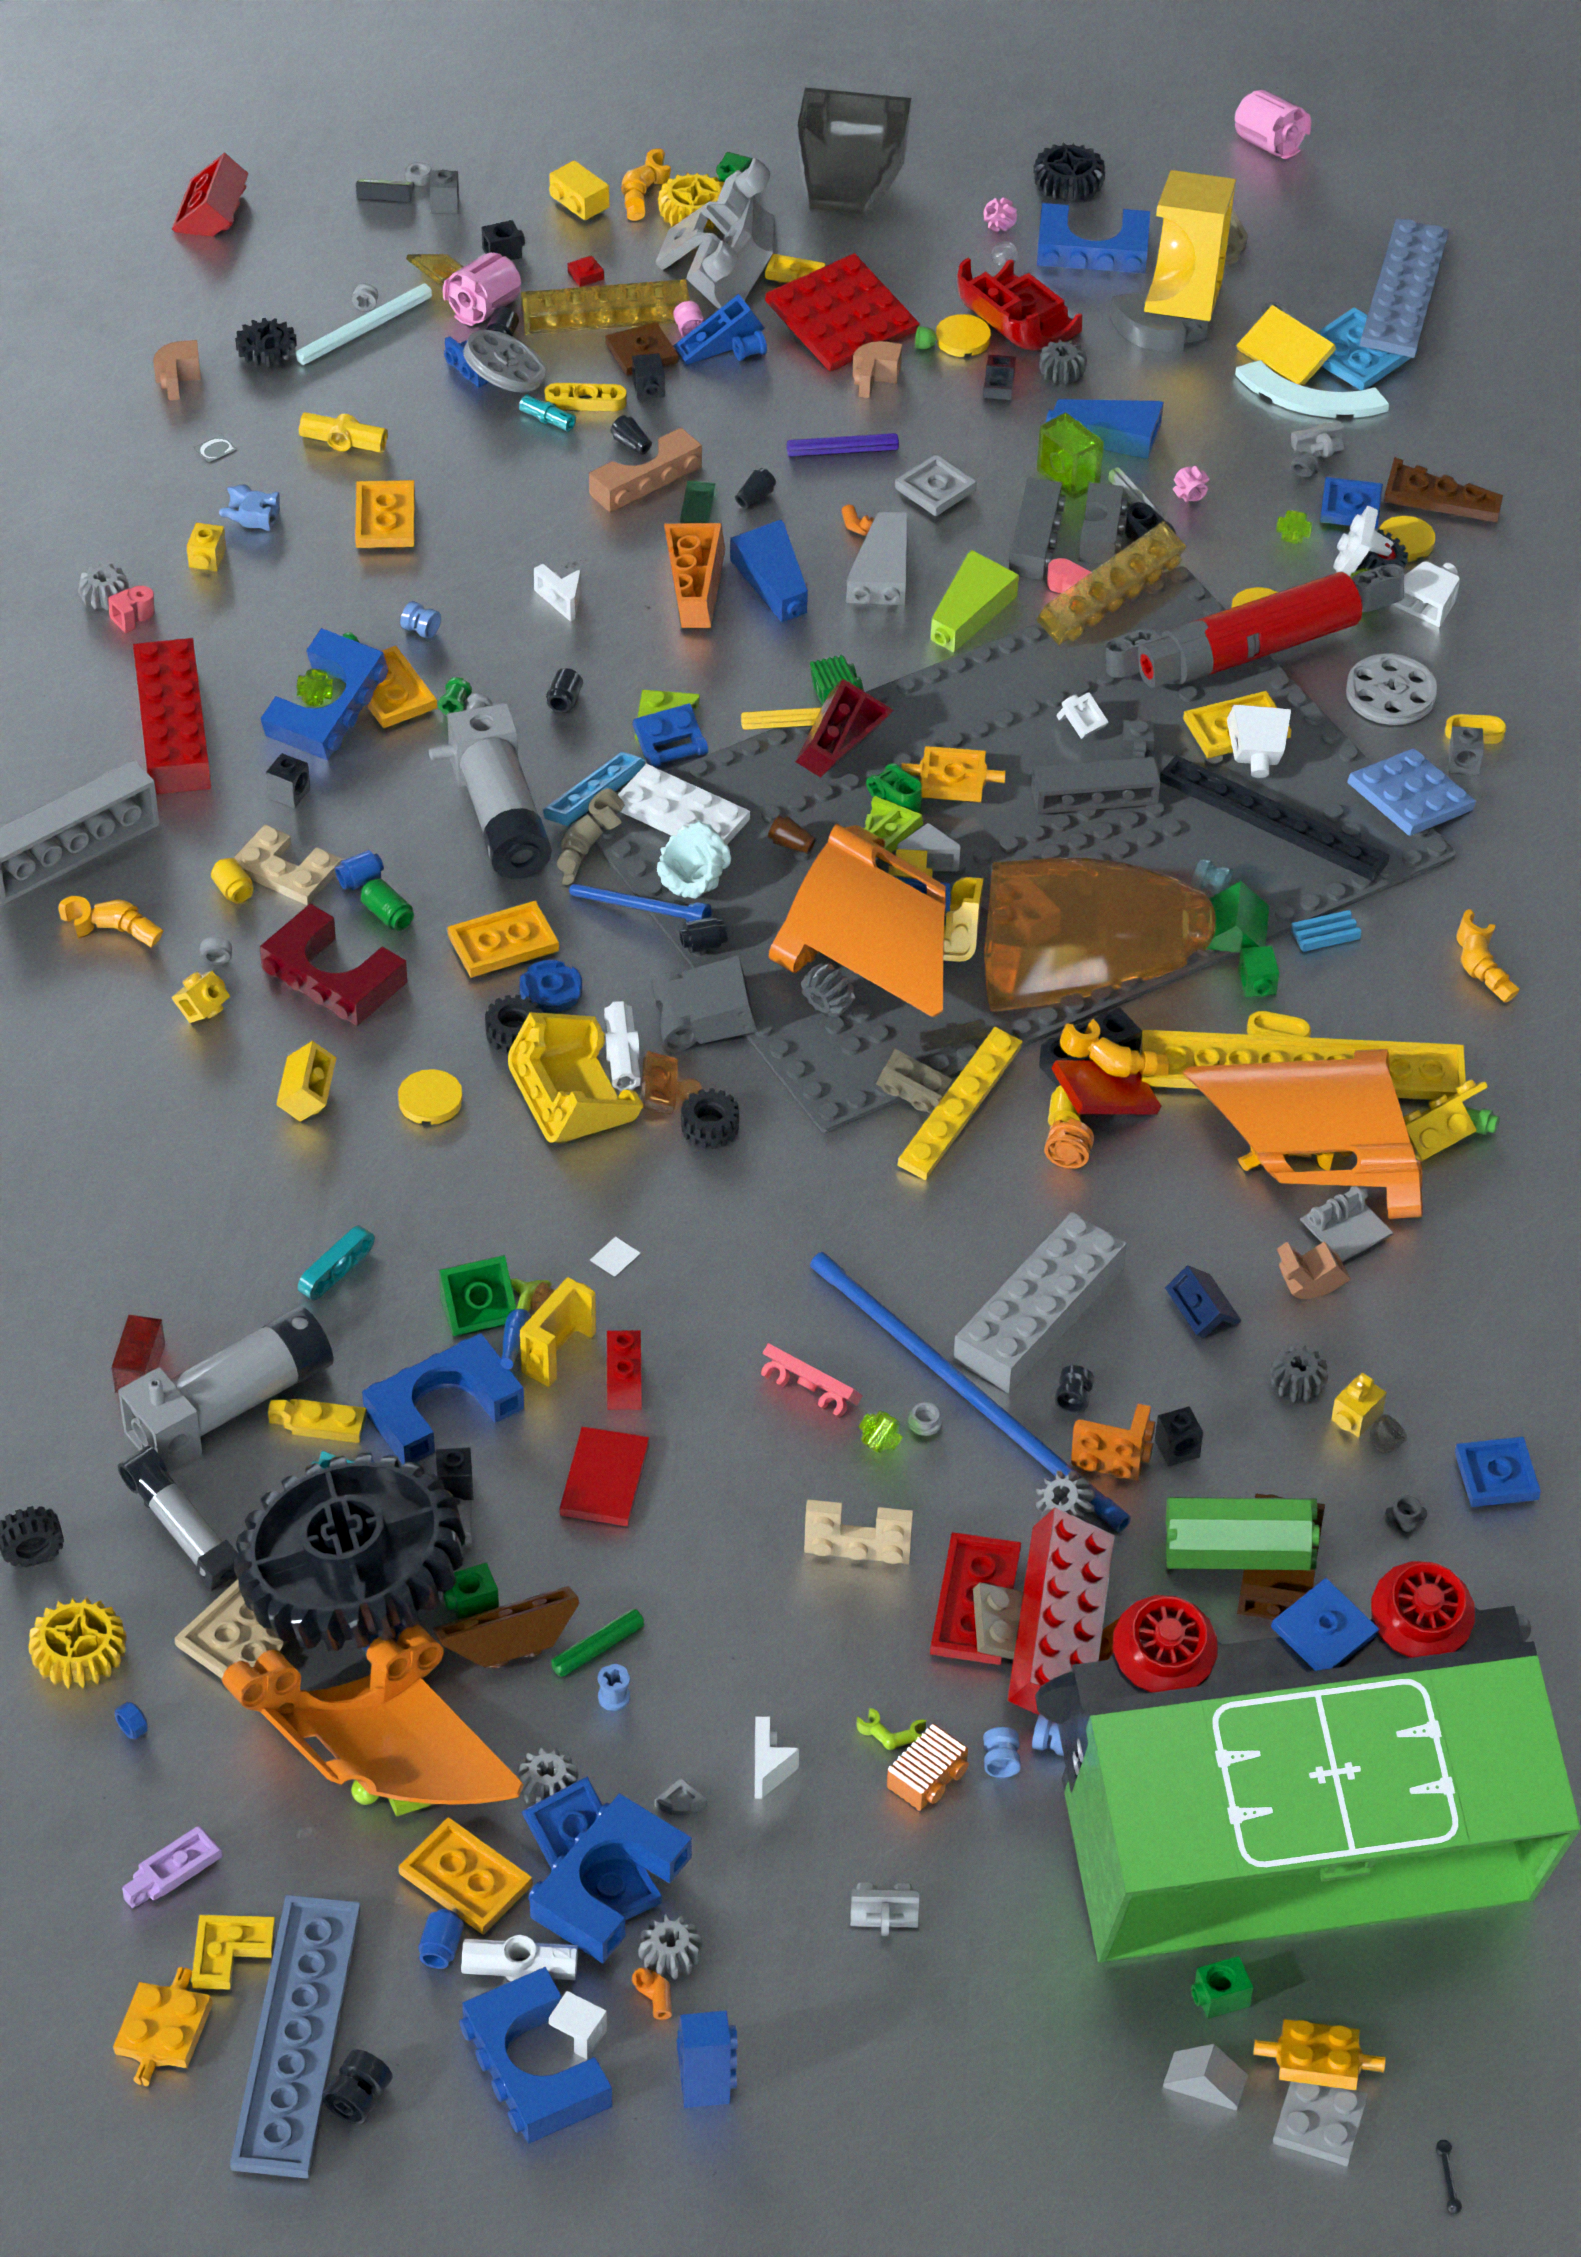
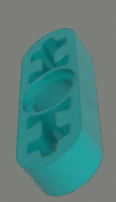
M360 1225L353 1227L302 1274L298 1282V1291L313 1301L321 1298L370 1252L375 1241L374 1234Z

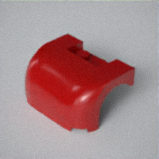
M966 258L959 264L957 287L964 305L974 311L1014 345L1026 350L1039 351L1043 347H1048L1049 342L1058 343L1059 340L1065 342L1082 332V314H1076L1072 320L1068 316V307L1064 305V300L1030 273L1024 274L1021 277L1014 274V261L1012 259L1008 260L994 277L984 272L974 279L971 272V259Z

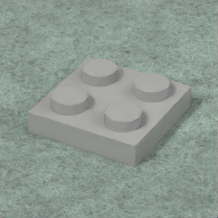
M937 454L895 480L896 490L934 516L941 514L976 491L977 481Z
M1291 2081L1272 2144L1348 2167L1368 2094L1357 2090Z

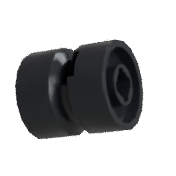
M355 2049L349 2053L339 2068L340 2075H336L323 2092L322 2100L326 2107L339 2118L349 2123L362 2124L376 2105L375 2098H379L384 2093L393 2076L389 2067L378 2057L367 2051Z

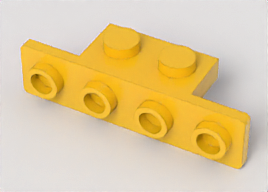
M1473 1079L1466 1081L1455 1088L1458 1093L1447 1098L1446 1094L1441 1095L1428 1103L1430 1108L1420 1113L1419 1109L1403 1116L1417 1160L1423 1161L1477 1131L1463 1101L1488 1088L1486 1081L1475 1083Z

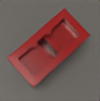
M641 1330L607 1331V1410H642Z

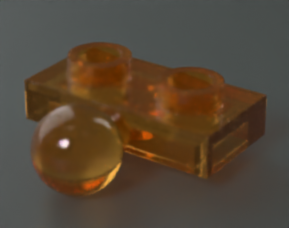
M647 1051L643 1058L641 1101L645 1109L672 1115L676 1107V1094L684 1102L685 1099L689 1100L691 1093L694 1092L698 1095V1090H701L702 1086L697 1080L692 1078L684 1079L681 1082L677 1081L678 1059L651 1051Z

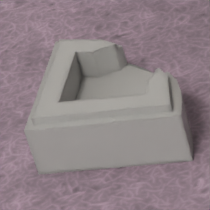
M681 1777L655 1799V1807L672 1815H690L706 1808L707 1799Z

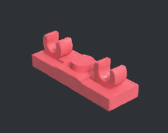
M769 1343L762 1353L772 1360L762 1368V1376L769 1379L774 1370H779L780 1376L776 1383L784 1387L790 1378L789 1371L799 1377L797 1383L813 1392L819 1387L827 1392L820 1397L818 1406L824 1410L828 1407L829 1402L837 1401V1407L833 1414L839 1418L846 1412V1400L857 1406L863 1396L848 1385Z

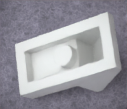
M544 564L535 567L534 590L569 621H573L576 618L581 592L580 570L561 579L556 572H552Z
M755 1717V1799H762L799 1767V1749L777 1747V1731H770V1717Z

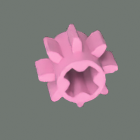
M1004 197L1001 200L994 198L985 206L984 221L989 223V229L998 233L1000 229L1006 232L1007 229L1013 227L1017 220V209L1012 206V201Z
M1197 466L1193 468L1185 467L1176 474L1174 481L1177 485L1173 488V491L1179 498H1183L1186 503L1189 501H1199L1206 495L1209 488L1205 483L1210 479Z

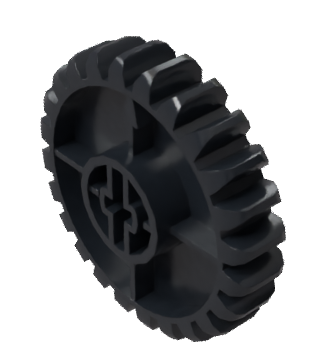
M361 1453L357 1455L354 1463H347L345 1456L341 1455L330 1460L329 1468L322 1469L317 1463L306 1466V1477L298 1479L294 1475L286 1477L281 1481L284 1491L282 1493L274 1491L266 1493L260 1499L264 1510H254L246 1517L245 1524L248 1530H244L238 1535L236 1547L239 1554L234 1558V1570L245 1605L250 1611H253L256 1621L263 1628L273 1629L275 1636L282 1641H291L297 1637L300 1647L305 1649L315 1648L321 1640H324L328 1651H338L343 1648L346 1640H352L355 1648L360 1649L367 1647L370 1644V1636L378 1634L385 1641L394 1638L396 1635L394 1627L401 1623L407 1628L414 1627L420 1623L418 1610L432 1611L441 1604L438 1591L446 1592L453 1588L456 1583L454 1571L463 1565L464 1553L462 1546L465 1544L466 1536L453 1495L444 1489L442 1481L435 1474H425L422 1465L416 1462H406L401 1466L398 1456L391 1454L383 1456L378 1463H374L371 1453ZM354 1548V1550L349 1553L345 1552Z

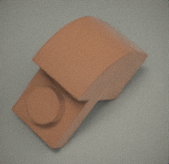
M197 340L172 342L164 345L155 353L153 358L156 383H161L162 389H167L168 400H180L178 381L201 380Z
M883 341L870 342L862 345L855 351L853 355L852 378H855L854 384L859 385L858 397L870 398L874 381L897 384L902 362V344Z
M1325 1241L1304 1255H1301L1288 1242L1277 1248L1282 1260L1279 1263L1280 1271L1291 1294L1296 1298L1311 1299L1327 1295L1351 1280L1340 1256Z

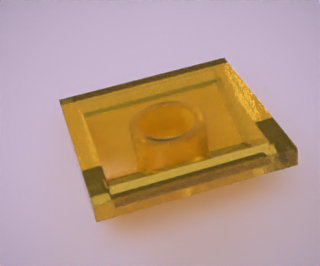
M408 254L406 260L441 287H443L446 279L464 267L448 254Z

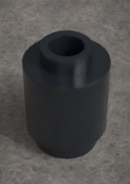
M496 308L492 313L486 330L501 332L513 337L519 324V317L510 308Z
M562 668L555 672L546 694L547 704L553 711L565 713L575 705L583 685L582 677L575 670Z
M712 916L684 922L683 929L679 930L682 948H688L690 953L721 947L722 943L728 941L727 929L723 918L716 919Z

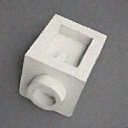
M1089 692L1081 697L1075 694L1062 702L1063 708L1056 715L1059 721L1067 717L1081 739L1104 728L1108 724V720Z

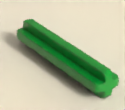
M637 1609L629 1610L552 1658V1669L559 1677L566 1676L644 1626L642 1614Z

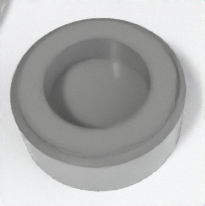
M423 162L411 163L405 169L406 181L414 182V186L429 184L431 166Z
M220 937L205 939L200 944V958L210 965L225 964L232 958V945L228 940Z

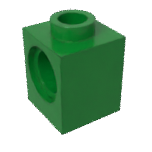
M1273 947L1241 948L1238 971L1245 997L1277 995L1280 973Z
M487 1562L454 1572L456 1583L452 1589L442 1592L447 1610H454L457 1619L499 1607L498 1588Z
M1240 1956L1198 1967L1195 1983L1191 1985V1992L1195 2004L1198 2007L1202 2006L1207 2018L1210 2019L1250 2007L1253 1985ZM1219 1986L1225 1988L1226 1990H1217L1214 1987Z

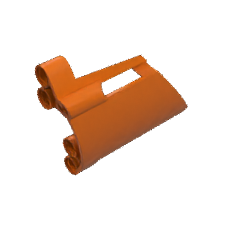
M836 824L830 833L828 843L813 862L797 892L786 921L771 945L769 959L795 974L808 962L812 963L815 960V955L820 952L932 1017L937 1016L943 1012L946 886L884 849L885 841L879 836L858 825L843 827ZM875 858L882 859L926 884L927 895L879 869Z
M1388 1049L1355 1050L1354 1059L1190 1066L1182 1072L1239 1131L1255 1151L1262 1166L1279 1183L1386 1187L1389 1219L1421 1218L1423 1216L1422 1162L1415 1158L1390 1076ZM1354 1152L1357 1156V1164L1352 1170L1295 1172L1286 1162L1283 1154Z
M417 1624L414 1627L403 1630L397 1642L393 1639L385 1641L380 1637L375 1639L368 1647L366 1653L367 1659L372 1664L371 1674L335 1687L314 1691L300 1690V1673L276 1649L268 1650L261 1654L256 1660L254 1667L246 1661H238L230 1665L223 1674V1685L243 1707L261 1712L328 1780L343 1785L348 1780L356 1779L371 1795L401 1801L448 1805L479 1804L514 1799L519 1797L524 1786L517 1776L423 1680L442 1660L444 1651L443 1647L421 1625ZM316 1736L336 1759L325 1762L304 1739Z

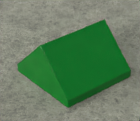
M1242 881L1208 898L1202 949L1240 953L1241 948L1266 946L1270 906Z
M505 1255L438 1270L440 1301L453 1336L504 1325L509 1313L516 1309Z

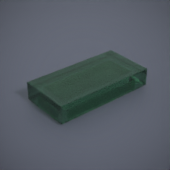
M687 481L680 523H710L716 483Z

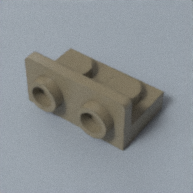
M895 1049L883 1068L876 1085L882 1087L887 1094L899 1096L910 1102L917 1110L927 1111L931 1114L936 1106H938L952 1079Z

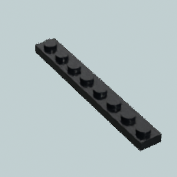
M1177 755L1160 772V782L1370 881H1374L1389 863V854Z

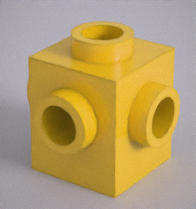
M197 971L183 980L184 987L171 998L188 1022L192 1023L206 1017L210 1019L224 1009L222 1003L231 996L225 989L223 980L215 975L213 971L203 974Z

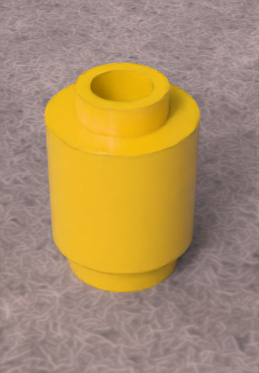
M224 858L215 863L211 871V878L225 898L235 904L248 900L254 891L253 883L235 858Z
M1061 1085L1051 1095L1048 1115L1050 1127L1055 1121L1060 1119L1063 1122H1068L1069 1119L1081 1122V1114L1077 1113Z

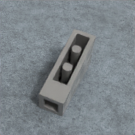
M907 512L877 513L847 576L846 603L905 605Z

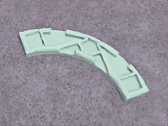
M1261 360L1236 367L1235 375L1258 395L1262 393L1270 397L1274 404L1296 412L1336 418V414H1353V417L1357 418L1385 413L1389 409V403L1375 387L1353 392L1322 391L1298 385L1279 376Z

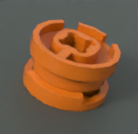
M1060 1119L1055 1121L1050 1127L1048 1139L1045 1143L1044 1152L1046 1157L1053 1164L1062 1168H1080L1089 1160L1090 1150L1094 1143V1134L1086 1124L1078 1120L1069 1119L1068 1122H1063Z

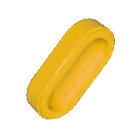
M1457 714L1449 717L1445 726V735L1449 739L1452 726L1483 728L1484 744L1501 742L1506 732L1505 722L1499 717L1491 715Z
M1257 1011L1248 1018L1247 1033L1248 1035L1310 1037L1311 1027L1307 1021L1298 1017L1268 1011Z

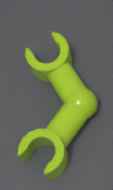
M869 1708L868 1718L872 1723H866L857 1717L856 1727L861 1734L873 1735L886 1749L894 1750L897 1747L916 1742L921 1737V1734L917 1732L926 1729L927 1720H916L911 1724L910 1729L892 1733L880 1723L878 1711Z

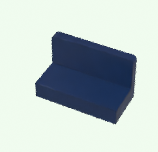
M1187 1265L1165 1287L1197 1336L1205 1338L1222 1320L1234 1325H1238L1241 1322L1240 1317L1209 1273Z

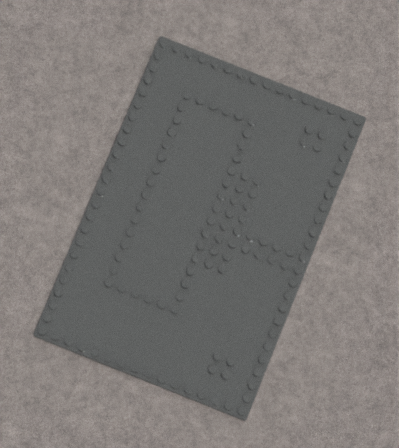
M1183 566L866 691L867 694L894 711L876 730L821 778L795 762L813 726L773 728L666 771L670 775L750 811V820L727 844L730 849L731 862L727 868L723 869L722 874L718 876L720 879L718 881L719 885L717 888L702 894L696 899L684 898L683 896L673 894L672 891L661 883V877L657 872V865L662 855L661 848L666 847L671 835L619 812L616 816L622 823L610 830H605L602 827L603 833L594 843L635 896L689 906V904H695L696 902L710 904L712 909L711 917L714 916L716 919L723 918L727 929L728 941L722 943L721 947L690 953L688 948H682L679 938V930L683 929L686 919L647 911L691 968L739 955L748 984L757 1032L744 1035L822 1133L833 1131L904 1100L899 1096L887 1094L882 1087L876 1085L883 1068L895 1049L952 1079L960 1075L994 1027L1023 1041L1021 1047L1023 1048L1062 1031L1066 1023L1076 1025L1239 954L1238 952L1202 949L1207 899L1240 881L1270 906L1266 941H1269L1291 931V924L1294 922L1331 914L1454 860L1456 851L1433 827L1411 836L1407 835L1347 783L1350 773L1372 765V763L1270 655L1181 685L1172 681L1151 688L1143 681L1139 672L1121 678L1111 677L1107 674L1105 643L1107 641L1141 629H1150L1161 635L1166 630L1226 610L1194 575ZM1263 691L1269 693L1277 708L1291 709L1289 727L1292 730L1291 738L1286 739L1284 754L1277 765H1269V775L1264 778L1251 776V764L1238 763L1234 758L1233 752L1207 759L1183 719L1184 711ZM1089 692L1108 720V724L1104 728L1081 739L1067 717L1059 721L1056 715L1063 708L1062 702L1075 694L1081 697ZM1123 720L1154 721V749L1146 750L1145 757H1154L1159 779L1160 772L1177 755L1389 854V863L1374 881H1370L1160 782L1159 801L1155 805L1037 814L1031 790L1033 766L1131 759L1132 749H1123ZM925 746L986 751L985 763L988 770H1006L1005 784L986 782L982 789L981 802L922 798V809L919 813L922 814L923 825L921 827L929 823L960 845L959 871H933L932 878L938 882L950 883V899L953 884L957 880L965 877L984 878L976 950L974 955L966 961H944L942 1013L932 1017L820 952L815 955V960L812 963L808 962L795 974L769 959L771 945L786 921L805 876L821 850L828 843L833 827L836 824L843 827L858 825L862 828L866 827L865 821L867 814L871 813V801L873 798L866 786L868 777L879 775L885 771V767L890 763H895L900 767L902 762L920 764L924 757ZM622 789L615 791L616 794L618 795L622 791ZM588 811V812H586L584 815H582L580 818H578L576 821L580 820L582 817H584V816L587 815V814L591 817L592 814L590 813V811ZM779 815L784 818L790 817L810 833L811 836L816 838L815 845L808 855L773 844V840L768 838L770 827ZM876 857L877 867L889 873V866L892 865ZM1023 874L1062 912L1060 934L1031 949L1021 940H1017L1011 930L1002 921L995 918L991 909L993 889ZM1188 891L1193 892L1200 913L1196 940L1166 943L1161 928H1149L1137 936L1135 947L1104 951L1097 928L1100 902ZM991 944L1022 949V958L1013 998L1006 996L986 976ZM820 963L826 965L830 963L836 970L840 969L841 973L848 977L847 981L854 987L855 999L848 1009L836 1018L825 1017L821 1011H815L814 1006L809 1004L807 997L802 994L803 989L800 982L814 966Z

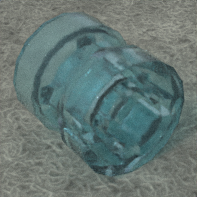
M1202 858L1193 874L1192 887L1199 890L1207 888L1211 891L1212 895H1216L1229 888L1233 877V869L1225 866L1215 867L1213 861Z

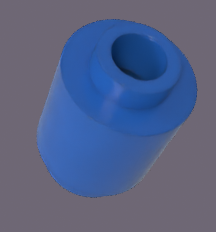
M370 850L341 861L339 866L335 867L337 879L344 890L349 888L355 890L371 880L381 879V871L384 870L380 856L377 853L373 854Z
M440 1909L428 1915L418 1946L420 1952L419 1959L425 1965L436 1969H443L448 1966L449 1962L454 1960L464 1928V1923L455 1912Z

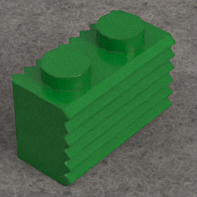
M842 654L839 657L834 656L833 659L829 657L827 660L823 658L822 661L810 662L813 689L822 706L828 694L842 679L864 691L862 680L860 677H857L854 664H848Z

